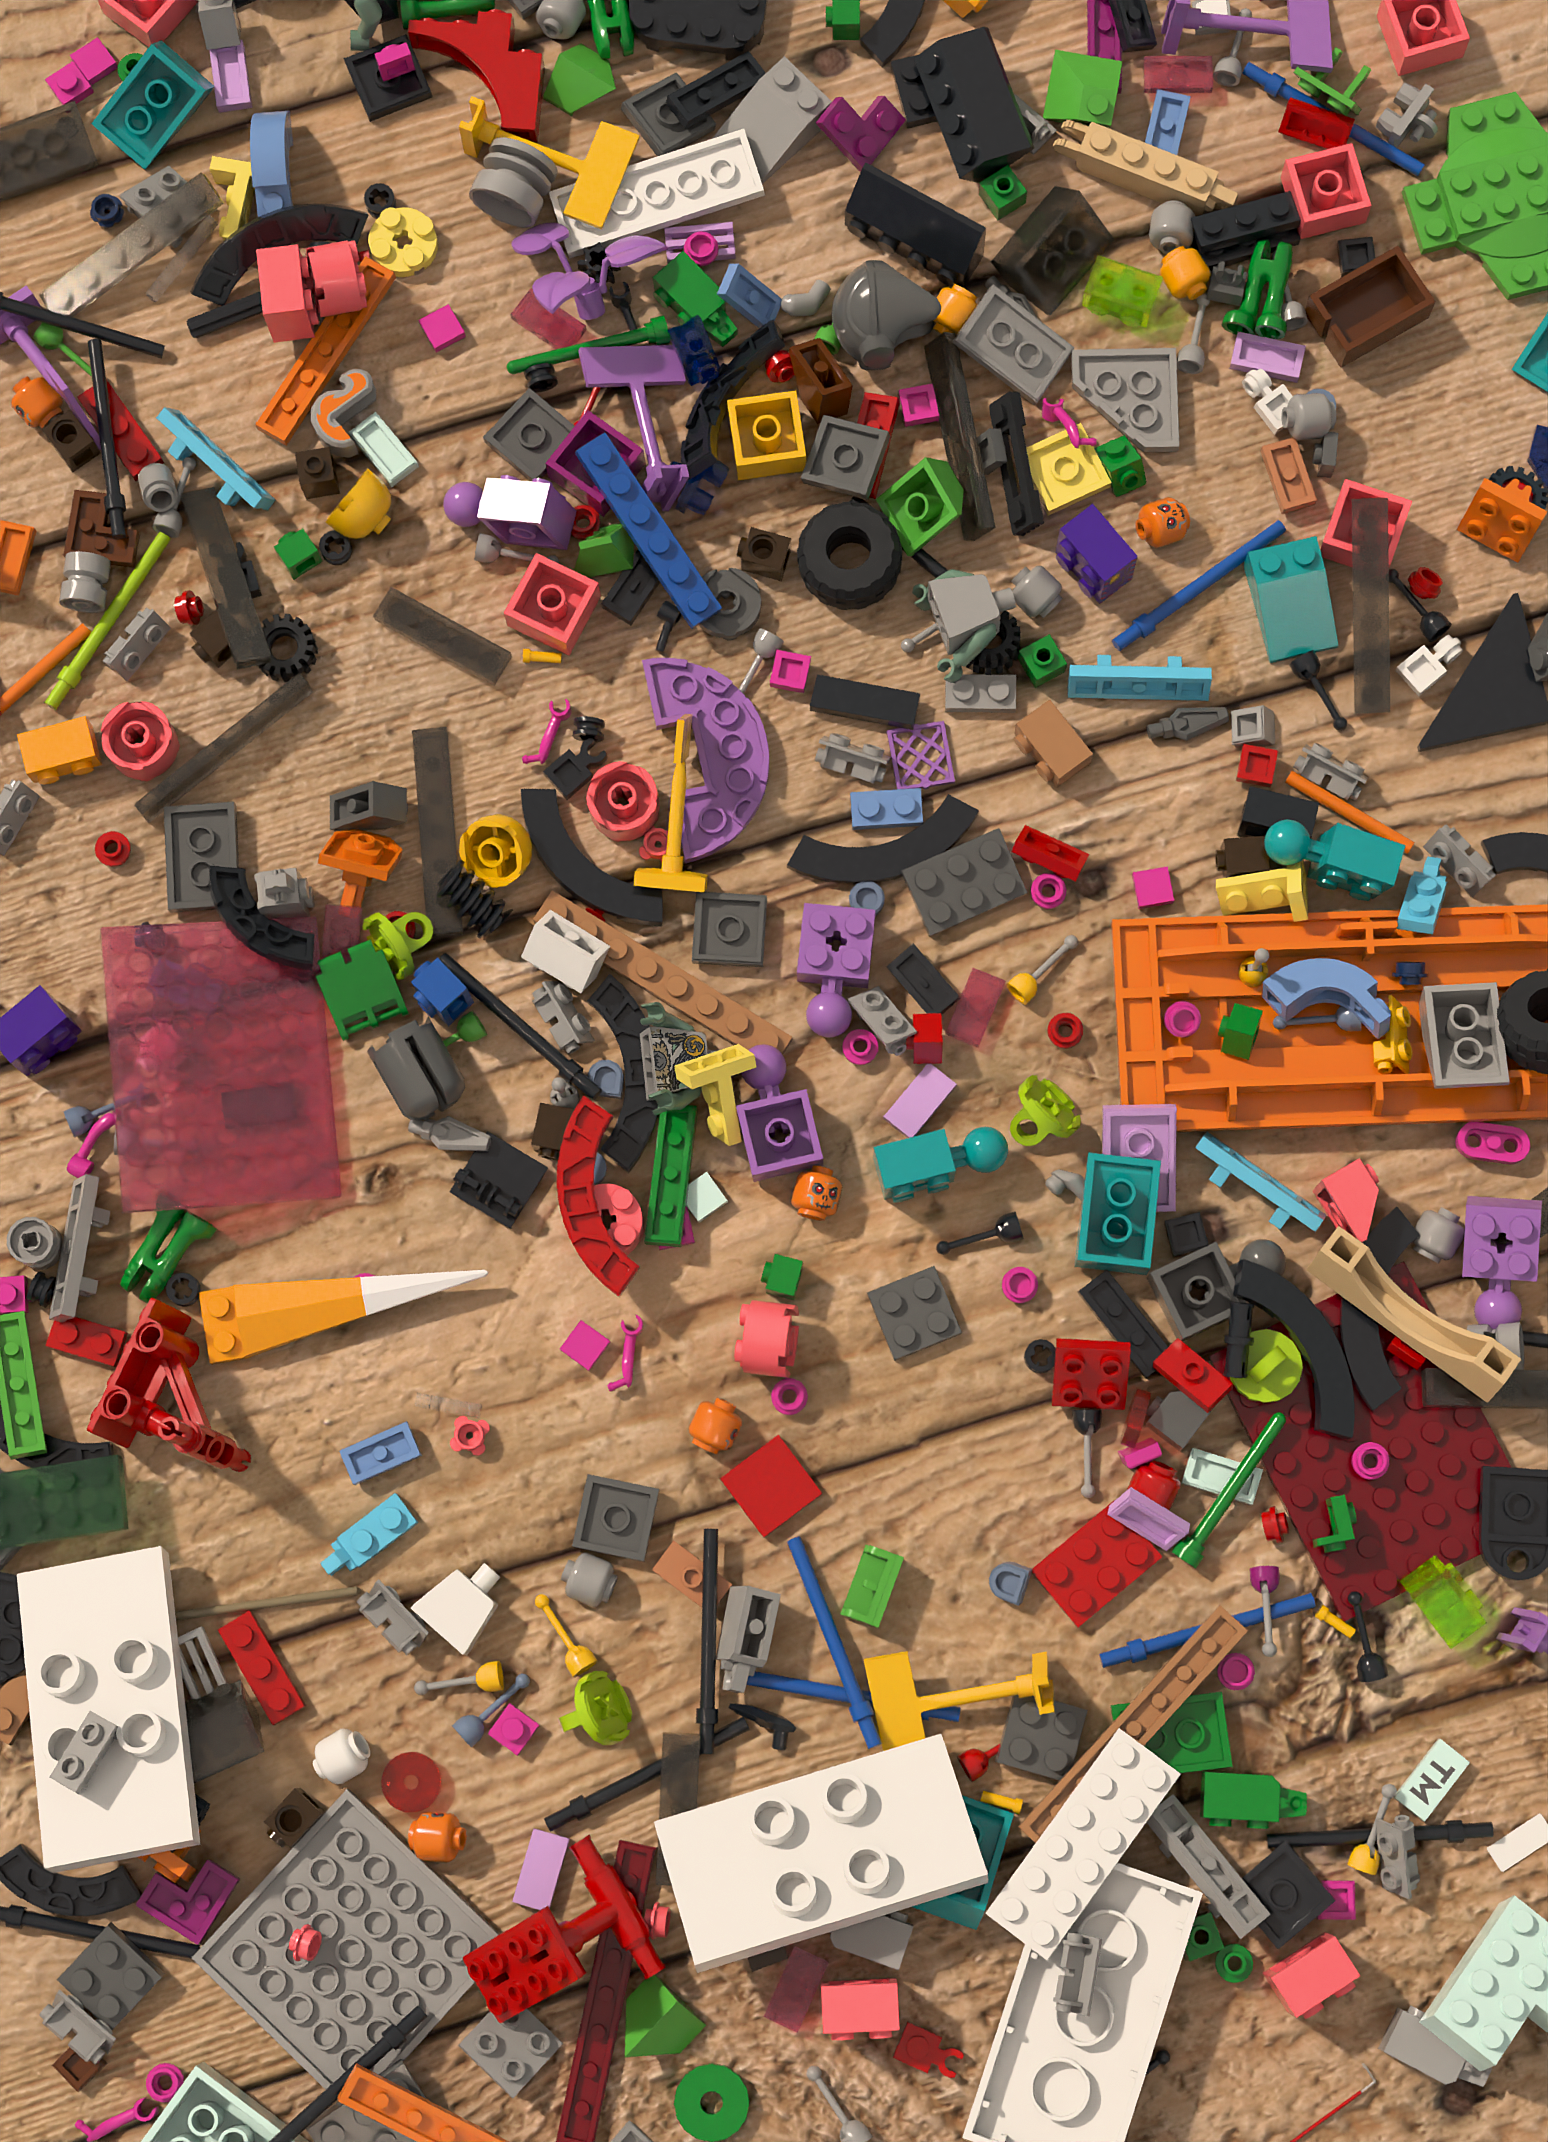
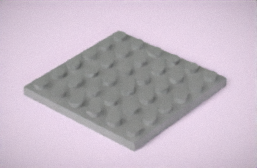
M346 1789L194 1954L192 1959L323 2088L327 2089L383 2037L381 2033L392 2023L397 2025L419 2005L428 2017L405 2037L407 2041L396 2051L392 2049L370 2071L380 2074L400 2059L404 2061L475 1983L468 1973L463 1956L498 1936L499 1933L429 1865L417 1858L415 1852L353 1792ZM309 1924L313 1930L321 1932L320 1949L312 1961L304 1959L295 1961L293 1951L289 1950L290 1938L296 1929H301L304 1925Z

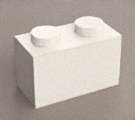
M549 910L534 925L521 957L532 963L537 969L545 971L560 980L565 986L582 993L596 979L610 946L552 910Z

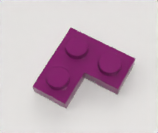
M885 95L877 96L862 117L856 113L843 97H835L816 124L857 170L861 171L865 163L870 165L873 163L906 119Z
M210 1859L205 1862L189 1890L174 1883L161 1873L156 1872L137 1901L136 1906L190 1941L200 1945L241 1879Z

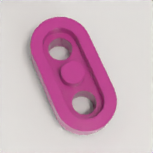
M1469 1122L1458 1131L1455 1139L1459 1153L1473 1160L1511 1165L1523 1160L1530 1150L1528 1135L1522 1129L1513 1126ZM1469 1136L1478 1138V1147L1474 1148L1468 1144L1467 1139ZM1505 1141L1514 1143L1515 1151L1513 1153H1509L1504 1149Z

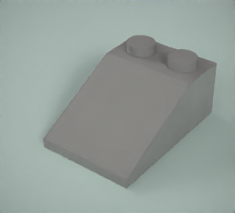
M784 56L758 80L713 138L744 129L763 184L821 131L816 122L832 101Z
M1497 982L1423 987L1419 1001L1423 1042L1435 1089L1509 1085L1505 1042L1499 1031V1021L1497 1019V1008L1499 1007Z

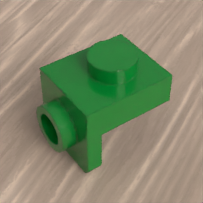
M1125 435L1094 448L1112 482V492L1116 497L1146 484L1142 458Z
M1345 1495L1330 1497L1326 1499V1505L1333 1535L1312 1540L1314 1548L1323 1546L1325 1553L1347 1549L1345 1542L1355 1539L1352 1524L1357 1523L1354 1505L1352 1502L1346 1501Z

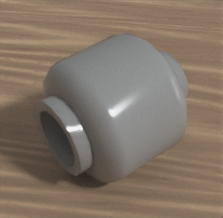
M543 0L536 12V18L543 33L553 39H569L574 36L584 20L586 8L583 0Z
M1176 200L1167 201L1154 209L1149 229L1151 244L1164 254H1168L1180 246H1184L1186 249L1189 248L1194 239L1191 218L1195 217L1193 211L1183 202Z
M1296 394L1289 400L1287 407L1282 409V425L1284 428H1288L1289 434L1294 439H1322L1335 426V405L1333 402H1329V399L1324 394Z
M1025 566L1011 580L1015 585L1012 590L1015 603L1029 617L1034 618L1040 615L1044 618L1063 599L1059 595L1062 585L1043 566H1036L1031 571Z
M1443 1207L1440 1208L1438 1213L1432 1210L1424 1211L1415 1226L1420 1236L1413 1241L1415 1244L1413 1250L1438 1264L1441 1259H1452L1465 1235L1464 1228L1457 1224L1460 1217Z
M582 1553L576 1562L568 1560L561 1580L567 1582L565 1593L569 1598L590 1607H597L602 1601L605 1603L609 1601L618 1575L613 1574L614 1566L612 1563L589 1553Z

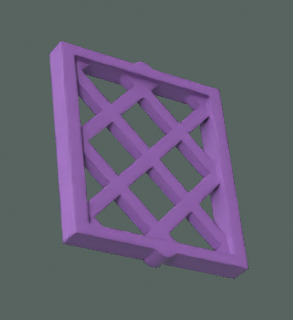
M944 721L921 725L915 724L913 730L905 728L887 730L897 789L921 788L926 790L929 787L955 783ZM924 729H937L931 739L920 733ZM911 732L913 735L907 743L896 737L897 734ZM940 734L942 735L944 748L935 743ZM916 737L927 743L921 753L910 747ZM893 741L903 747L897 757ZM930 747L941 753L935 763L925 757ZM906 751L917 757L911 767L900 760ZM944 757H946L948 772L939 766ZM921 760L931 766L925 777L914 770ZM898 765L907 771L901 780ZM935 770L945 776L944 780H929ZM911 774L921 780L920 784L907 786L904 783Z

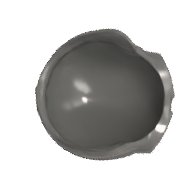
M868 260L854 269L840 285L833 301L832 323L843 349L858 361L861 369L883 370L891 367L894 359V348L908 339L929 334L933 330V320L940 314L941 304L936 297L897 272L887 263L879 260Z

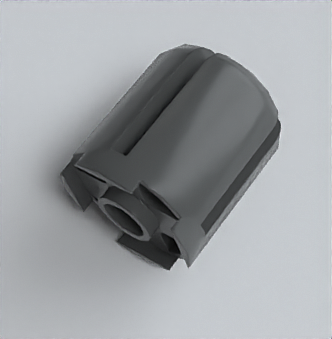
M427 1017L424 1025L419 1026L418 1022L414 1020L390 1032L386 1044L377 1051H375L373 1046L368 1049V1055L401 1113L410 1120L429 1119L435 1116L434 1111L437 1109L443 1112L453 1106L463 1094L465 1080L429 1017Z

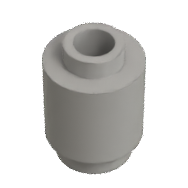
M152 463L140 471L138 483L144 503L157 512H165L171 509L178 496L171 470L164 464Z

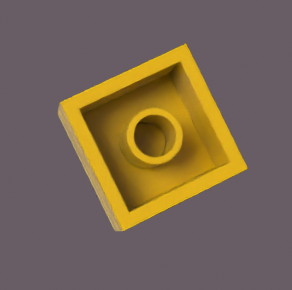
M796 390L727 400L738 480L801 472L804 470L806 452Z

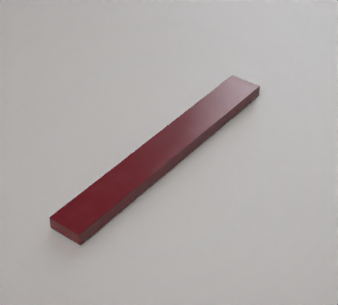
M619 1840L614 1868L626 1889L635 1897L637 1908L642 1915L656 1847ZM610 1928L599 1934L556 2142H595L633 1962L631 1952L621 1948Z

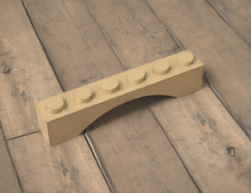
M1340 1226L1336 1228L1306 1269L1487 1403L1502 1388L1521 1361L1520 1357L1492 1337L1455 1326L1420 1306L1388 1277L1376 1261L1369 1247Z

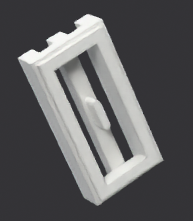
M201 1626L178 1637L179 1645L186 1644L208 1695L202 1699L179 1646L182 1677L196 1710H200L209 1704L232 1695L204 1627ZM196 1637L220 1688L218 1692H215L193 1639Z

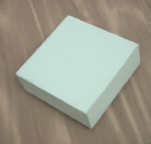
M707 1172L689 1184L686 1206L698 1223L728 1203V1200Z

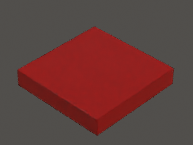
M779 1435L720 1478L763 1538L822 1495L820 1489Z

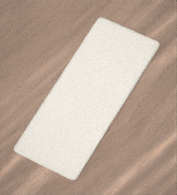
M1539 1813L1487 1847L1488 1852L1501 1872H1504L1548 1843V1824Z

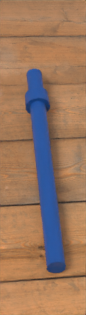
M1251 62L1247 63L1242 72L1243 75L1264 86V91L1275 98L1279 95L1289 101L1291 97L1333 111L1285 83L1286 79L1275 72L1271 75ZM1353 124L1349 137L1418 177L1425 164L1357 124Z
M1277 520L1148 614L1142 613L1132 621V626L1112 639L1114 647L1121 651L1139 637H1147L1156 630L1155 626L1242 564L1249 551L1262 549L1285 533L1286 528L1283 523Z
M801 1536L787 1541L850 1701L851 1707L848 1709L853 1722H858L868 1749L880 1746L882 1742L872 1719V1716L875 1715L869 1700L865 1701Z
M1312 1593L1271 1604V1620L1316 1607ZM1263 1607L1232 1615L1243 1627L1264 1622ZM1201 1625L1142 1641L1141 1638L1128 1641L1124 1647L1100 1653L1099 1658L1102 1667L1106 1668L1130 1660L1132 1664L1147 1660L1148 1655L1182 1646Z
M756 1671L754 1676H748L746 1684L850 1703L842 1686ZM861 1690L865 1701L869 1700L873 1707L870 1691ZM952 1706L924 1711L921 1713L922 1720L929 1721V1717L959 1722L961 1707Z

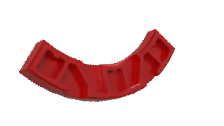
M583 1095L574 1109L563 1135L557 1163L558 1202L563 1223L578 1255L590 1272L607 1289L620 1298L639 1271L640 1266L632 1261L609 1235L599 1214L594 1190L596 1156L605 1131L614 1117Z

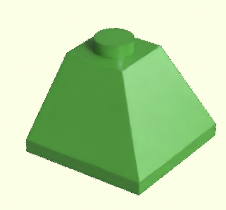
M1055 50L1043 118L1059 123L1071 119L1087 126L1094 122L1110 129L1122 61Z
M925 457L881 494L876 501L882 512L888 517L892 525L895 526L907 556H913L962 515L964 490L947 461Z

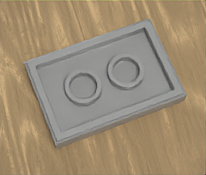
M995 285L989 287L952 341V343L1013 390L1020 392V395L1033 405L1038 403L1075 348Z

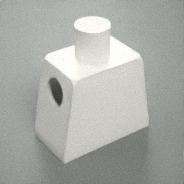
M485 1563L471 1579L457 1569L418 1600L411 1609L462 1655L467 1656L498 1607V1603L487 1593L501 1577Z

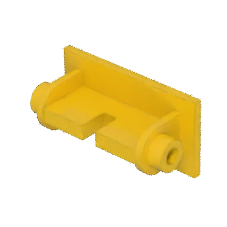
M1389 995V1004L1386 1003L1391 1012L1389 1032L1382 1036H1386V1039L1373 1042L1374 1066L1378 1068V1072L1381 1074L1391 1073L1393 1067L1397 1066L1405 1074H1409V1060L1412 1059L1413 1055L1407 1036V1027L1411 1025L1410 1014L1406 1006H1403L1392 995Z

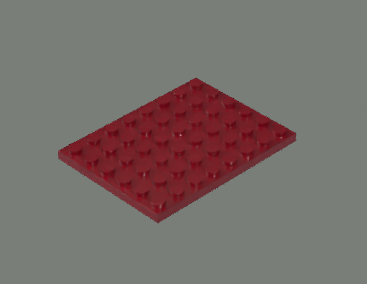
M1403 1261L1393 1266L1388 1277L1410 1298L1430 1311L1405 1262ZM1337 1293L1315 1304V1306L1331 1326L1344 1353L1340 1333L1342 1296ZM1281 1322L1266 1328L1280 1332L1292 1340L1289 1335L1290 1332ZM1379 1323V1336L1384 1356L1393 1376L1402 1389L1371 1411L1360 1396L1352 1380L1355 1422L1353 1438L1343 1439L1314 1431L1315 1396L1312 1383L1315 1382L1307 1360H1304L1302 1354L1303 1369L1300 1382L1291 1394L1278 1402L1262 1403L1251 1401L1240 1394L1234 1385L1227 1394L1252 1445L1273 1414L1280 1412L1285 1415V1425L1260 1461L1343 1622L1355 1617L1354 1608L1348 1602V1595L1353 1591L1361 1593L1363 1597L1360 1604L1363 1613L1481 1555L1479 1550L1481 1467L1512 1468L1473 1392L1427 1358L1421 1367L1416 1370L1386 1350L1395 1335ZM1227 1348L1208 1357L1211 1365L1222 1375L1225 1371ZM1368 1442L1381 1445L1389 1455L1388 1470L1383 1476L1374 1480L1360 1477L1352 1466L1354 1451L1360 1445ZM1370 1454L1364 1457L1365 1466L1374 1468L1376 1466V1458ZM1345 1495L1346 1501L1353 1503L1357 1523L1352 1524L1355 1539L1346 1541L1347 1549L1325 1553L1323 1546L1314 1548L1312 1540L1333 1535L1326 1499Z

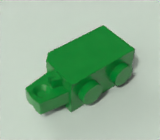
M684 251L653 276L654 297L664 308L667 309L670 306L677 314L678 322L686 331L691 332L693 330L700 338L706 334L722 347L736 337L738 330L726 314V301L717 295L719 286Z
M1201 1771L1200 1817L1209 1818L1210 1826L1232 1827V1819L1247 1820L1246 1828L1269 1829V1822H1279V1818L1306 1816L1307 1793L1281 1788L1280 1783L1274 1776Z

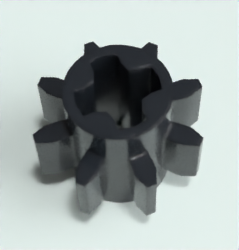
M598 242L596 247L590 250L585 247L583 248L585 260L577 261L578 270L585 271L584 273L594 278L595 282L600 283L602 260L607 256L605 248ZM611 265L608 267L606 283H615L613 271H620L621 267H612Z

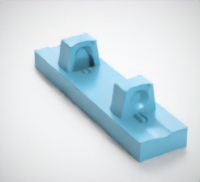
M166 407L162 409L156 418L177 437L168 450L176 460L183 461L184 458L190 457L194 452L226 482L216 496L225 505L235 506L243 498L253 508L269 510L276 501L274 497L183 413Z
M1097 655V665L1069 666L1068 698L1208 701L1212 671L1211 668L1182 667V657L1168 656L1167 667L1112 666L1111 655Z
M1209 1132L1205 1133L1195 1147L1219 1164L1209 1178L1218 1187H1221L1232 1173L1279 1206L1269 1220L1278 1229L1284 1226L1291 1215L1315 1232L1324 1221L1325 1213Z

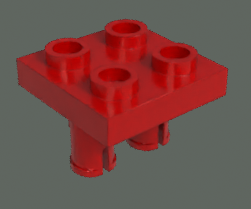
M1056 1338L1052 1406L1125 1410L1131 1354L1130 1342Z

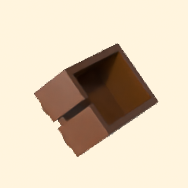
M1396 246L1311 294L1305 311L1319 336L1322 337L1327 334L1324 343L1340 368L1428 319L1436 301L1400 247Z

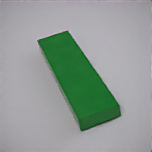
M687 1105L682 1110L660 1113L644 1239L646 1245L682 1247L698 1113L697 1106Z

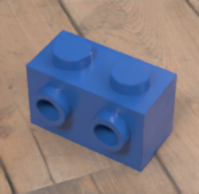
M438 957L432 963L426 961L415 971L413 975L415 979L411 981L416 990L413 997L430 1018L437 1014L449 1027L474 1003L467 987Z

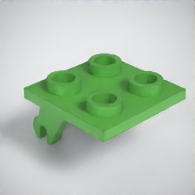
M1337 47L1332 52L1333 67L1343 53ZM1363 66L1344 94L1323 83L1329 73L1317 72L1315 76H1312L1299 67L1293 72L1300 79L1298 85L1303 90L1316 98H1319L1321 93L1329 97L1327 103L1343 115L1348 116L1350 111L1359 115L1362 110L1352 99L1371 72V68L1368 66Z

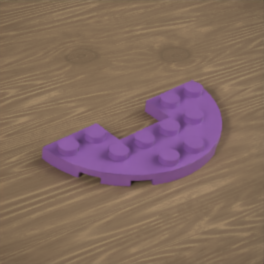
M685 659L642 660L657 730L677 726V719L684 714H693L692 729L705 786L686 789L681 844L685 863L707 857L725 847L746 828L761 804L768 782L769 748L767 736L760 716L749 698L745 697L730 679L710 667L705 668L689 663Z

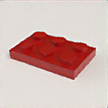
M1109 1505L1032 1568L1033 1576L1077 1628L1162 1558V1555L1148 1539L1107 1515Z

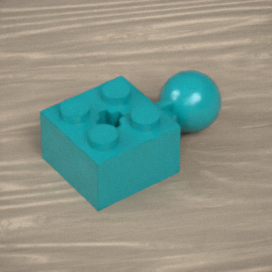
M1290 819L1274 823L1268 829L1264 839L1265 850L1274 862L1281 865H1294L1303 859L1311 861L1307 878L1317 880L1316 885L1330 890H1336L1338 887L1350 891L1349 895L1363 901L1374 899L1395 885L1405 849L1403 844L1340 823L1335 824L1324 832L1316 841L1310 839L1307 829L1301 823Z
M985 1126L972 1130L965 1137L963 1145L951 1148L949 1147L945 1129L876 1146L873 1151V1160L884 1200L892 1198L893 1203H898L914 1198L913 1193L927 1189L928 1194L944 1191L949 1188V1183L954 1182L956 1168L967 1165L981 1173L996 1171L1007 1159L1008 1143L1000 1131Z

